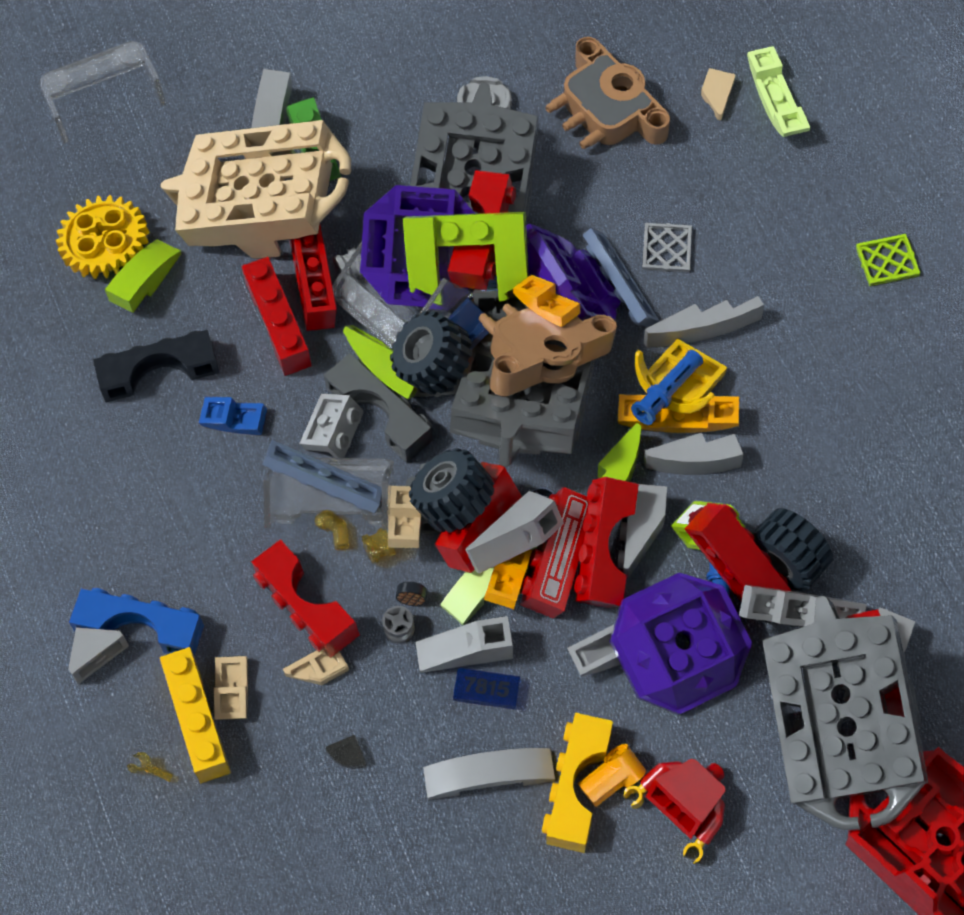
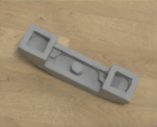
M521 748L484 752L453 758L423 767L428 800L459 796L461 791L521 782H523V786L555 781L550 748Z

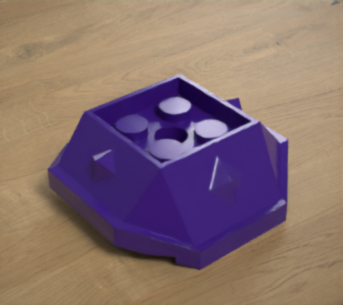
M395 185L364 212L360 273L387 304L447 309L469 289L452 286L448 268L454 246H438L441 303L431 302L432 295L417 288L412 293L409 288L403 218L407 216L475 214L455 189Z
M530 223L526 225L528 275H534L555 283L557 295L580 303V314L578 317L582 321L596 315H607L615 320L617 315L616 308L619 307L621 301L615 295V288L611 282L601 273L597 260L584 249L578 250L571 242L555 233Z
M680 572L623 599L620 603L610 638V644L637 698L676 715L682 714L736 687L752 645V641L724 586ZM678 633L684 634L689 640V646L686 650L680 649L675 643V637Z

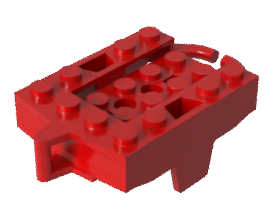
M938 746L935 750L923 751L928 783L924 785L897 818L888 824L878 827L916 864L914 865L875 827H872L870 814L883 811L889 803V796L876 809L868 807L864 798L865 794L850 797L849 817H859L861 830H848V839L845 845L918 915H964V911L943 893L945 890L964 908V866L961 858L964 857V767ZM917 818L929 827L927 832L915 822ZM941 833L948 836L951 845H941L936 840V834Z

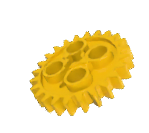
M111 195L107 197L106 201H102L101 197L97 196L96 203L86 199L85 207L76 204L77 212L68 211L67 215L70 220H61L60 223L63 229L56 231L59 236L56 239L59 247L57 250L67 267L70 266L74 273L80 271L82 277H86L91 272L93 279H96L99 273H103L104 277L108 278L109 271L112 270L117 275L119 268L124 267L136 253L143 249L142 245L149 242L146 237L149 234L147 222L144 215L141 214L139 207L134 208L132 201L125 203L122 197H119L114 202Z

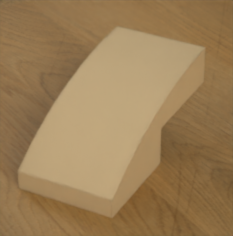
M391 486L388 547L419 548L421 514L410 502V486Z
M215 657L214 720L247 719L248 657Z

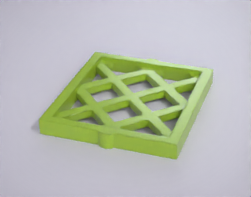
M906 234L856 244L861 268L865 272L869 286L920 276V270L914 257L915 253L912 251ZM892 242H897L895 246L888 244ZM901 242L905 243L907 253L898 249ZM877 246L875 251L868 247ZM882 246L891 250L888 257L878 253ZM863 250L872 254L868 261L863 256ZM894 253L904 257L901 263L891 259ZM875 257L884 260L881 267L872 263ZM907 259L911 260L913 270L904 266ZM888 263L897 267L894 274L885 270ZM869 267L878 271L874 278L869 273ZM901 269L904 270V271H906V272H908V273L898 274ZM881 273L888 276L884 278H879Z

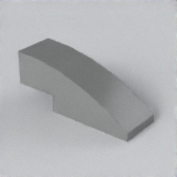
M263 69L251 128L286 124L288 117L286 109L293 87L290 72Z
M701 432L645 450L644 466L650 470L681 475L719 473L740 468L743 452L735 434L706 443Z
M614 625L567 648L581 677L621 665L610 644Z

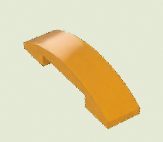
M619 394L618 424L633 427L638 423L641 425L642 430L669 433L711 432L739 426V397L714 396L705 407L690 414L678 413L668 408H662L655 415V421L651 425H646L640 422L631 410V406L635 402L641 401L646 395Z

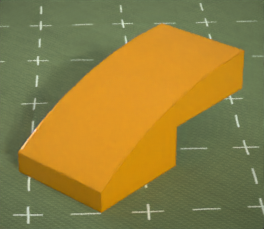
M530 275L513 288V294L528 308L560 327L565 326L580 314V303L557 295L555 283Z
M531 549L494 566L484 600L514 609L531 556Z

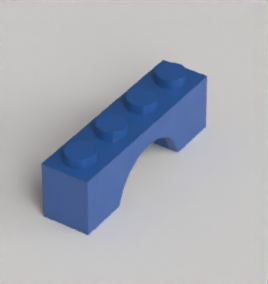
M81 588L69 621L74 632L76 628L115 630L126 624H144L157 632L158 643L163 653L170 654L190 647L194 656L204 628L200 615L193 609L182 607L180 610L168 608L166 604L159 601H151L150 604L140 602L136 597L122 594L121 597L113 596L100 588H92V590Z

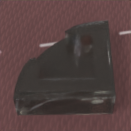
M355 735L325 747L330 758L343 767L357 769L367 766Z

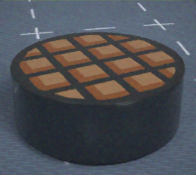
M402 582L397 586L396 599L408 606H421L426 603L428 590L424 585L417 582Z

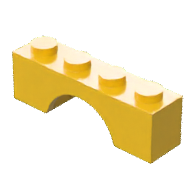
M188 647L159 657L194 773L200 784L230 774L228 761L208 705L203 681L191 648Z
M575 713L573 723L567 722L563 741H567L568 746L566 753L560 752L556 771L561 772L559 784L553 782L549 796V802H553L554 806L552 814H545L542 826V833L547 834V845L585 853L592 823V813L578 801L573 785L578 774L584 768L593 763L604 761L611 739L613 721Z

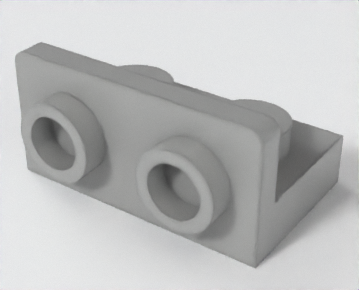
M321 393L299 444L305 450L329 452L336 460L342 461L363 415L362 408L350 395Z

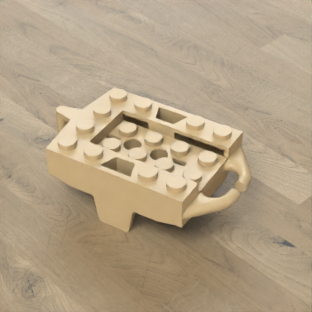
M323 120L199 134L195 136L183 174L164 180L161 183V188L177 206L175 231L188 246L237 245L254 259L267 256L278 257L281 255V249L277 240L296 239L318 234L320 222L340 203L349 185L348 179L339 178L336 188L327 196L333 164L331 160H338L340 163L339 172L343 175H349L351 173V158ZM317 147L319 150L297 154L294 149ZM243 155L246 158L243 160L221 162L218 159L222 157ZM285 178H293L292 180H284Z

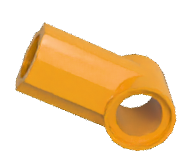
M621 744L605 756L602 765L577 784L591 803L597 807L621 787H629L638 782L645 775L646 769L628 744Z

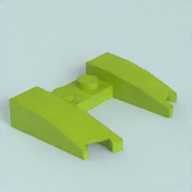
M526 212L407 216L403 218L410 292L414 293L417 288L432 295L431 302L441 303L438 246L494 244L499 301L507 300L509 298L507 292L529 277Z

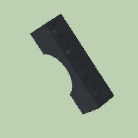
M208 330L192 331L181 337L165 338L157 343L146 346L138 345L130 350L119 353H107L93 359L99 388L105 403L133 396L140 379L148 372L157 368H176L184 372L190 380L219 373Z

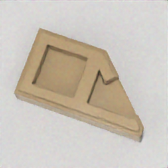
M709 68L701 90V96L710 105L717 120H722L735 81V74Z
M316 650L283 668L286 677L318 685H324L349 671V667L340 651L330 658L324 650L320 652Z

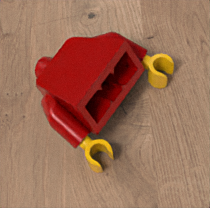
M689 759L684 763L680 761L662 762L657 764L640 780L641 784L638 787H627L624 790V798L627 799L633 793L639 794L638 799L631 804L633 809H637L643 805L644 794L648 791L645 797L690 839L694 836L697 837L694 843L687 844L683 850V857L689 848H696L698 850L699 857L693 863L696 864L703 856L702 848L704 845L710 844L723 825L725 803L721 798L726 789L720 781L725 775L723 769L716 763H711L704 768L696 759Z

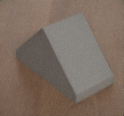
M76 628L68 670L75 681L80 684L129 647L120 631Z

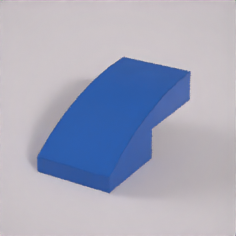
M205 397L199 424L203 427L231 433L262 435L267 408L263 403H236L232 397Z

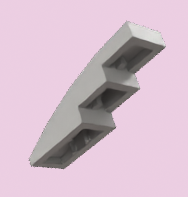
M758 296L735 308H732L729 302L725 300L701 312L698 306L694 304L646 328L644 344L647 348L671 346L677 338L685 343H692L730 333L761 320L764 304Z
M745 585L739 616L804 627L813 624L815 621V601L819 596ZM826 597L834 604L840 619L866 611L867 604Z

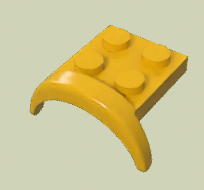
M678 338L649 370L644 362L643 352L638 350L635 353V370L638 381L646 393L651 385L659 384L688 351L695 350L703 358V364L671 396V404L667 408L678 413L690 414L705 407L714 397V393L710 391L724 377L727 370L725 365Z

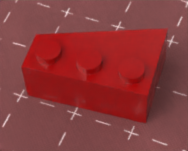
M486 462L480 463L494 481V494L491 496L492 500L489 505L484 508L485 511L476 517L475 521L471 524L468 523L460 530L457 528L454 532H441L435 546L448 567L472 573L475 569L466 552V548L522 498L506 468L501 465Z

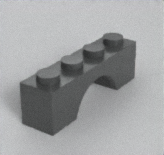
M349 353L324 374L326 389L332 394L350 395L357 404L368 403L375 405L388 415L389 422L384 431L386 445L406 463L433 441L430 421L422 414L418 416L412 410L410 403L401 395L397 397L391 391V388L371 373L361 359L357 360Z

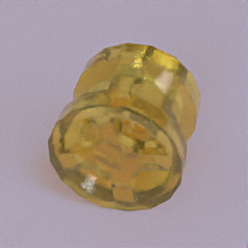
M385 527L379 528L373 535L365 534L361 536L364 548L372 564L379 562L380 558L385 555L390 557L396 554L394 548L388 547V532Z

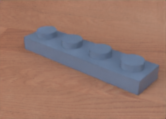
M590 228L583 234L588 243L586 248L591 256L598 259L602 265L600 271L604 277L612 281L616 287L614 293L621 302L626 303L630 310L628 312L630 319L636 325H643L645 327H650L660 322L605 234Z
M271 440L262 465L269 467L276 473L290 476L303 485L320 489L331 497L350 502L359 509L368 510L373 513L376 512L380 505L382 487Z

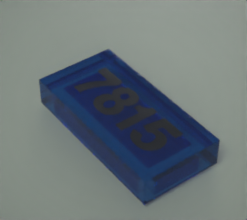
M458 668L453 701L516 710L520 676Z

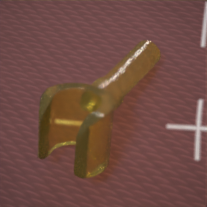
M144 752L132 755L141 761V768L132 763L127 765L128 770L134 774L146 771L168 782L173 777L172 774L150 763L149 756Z

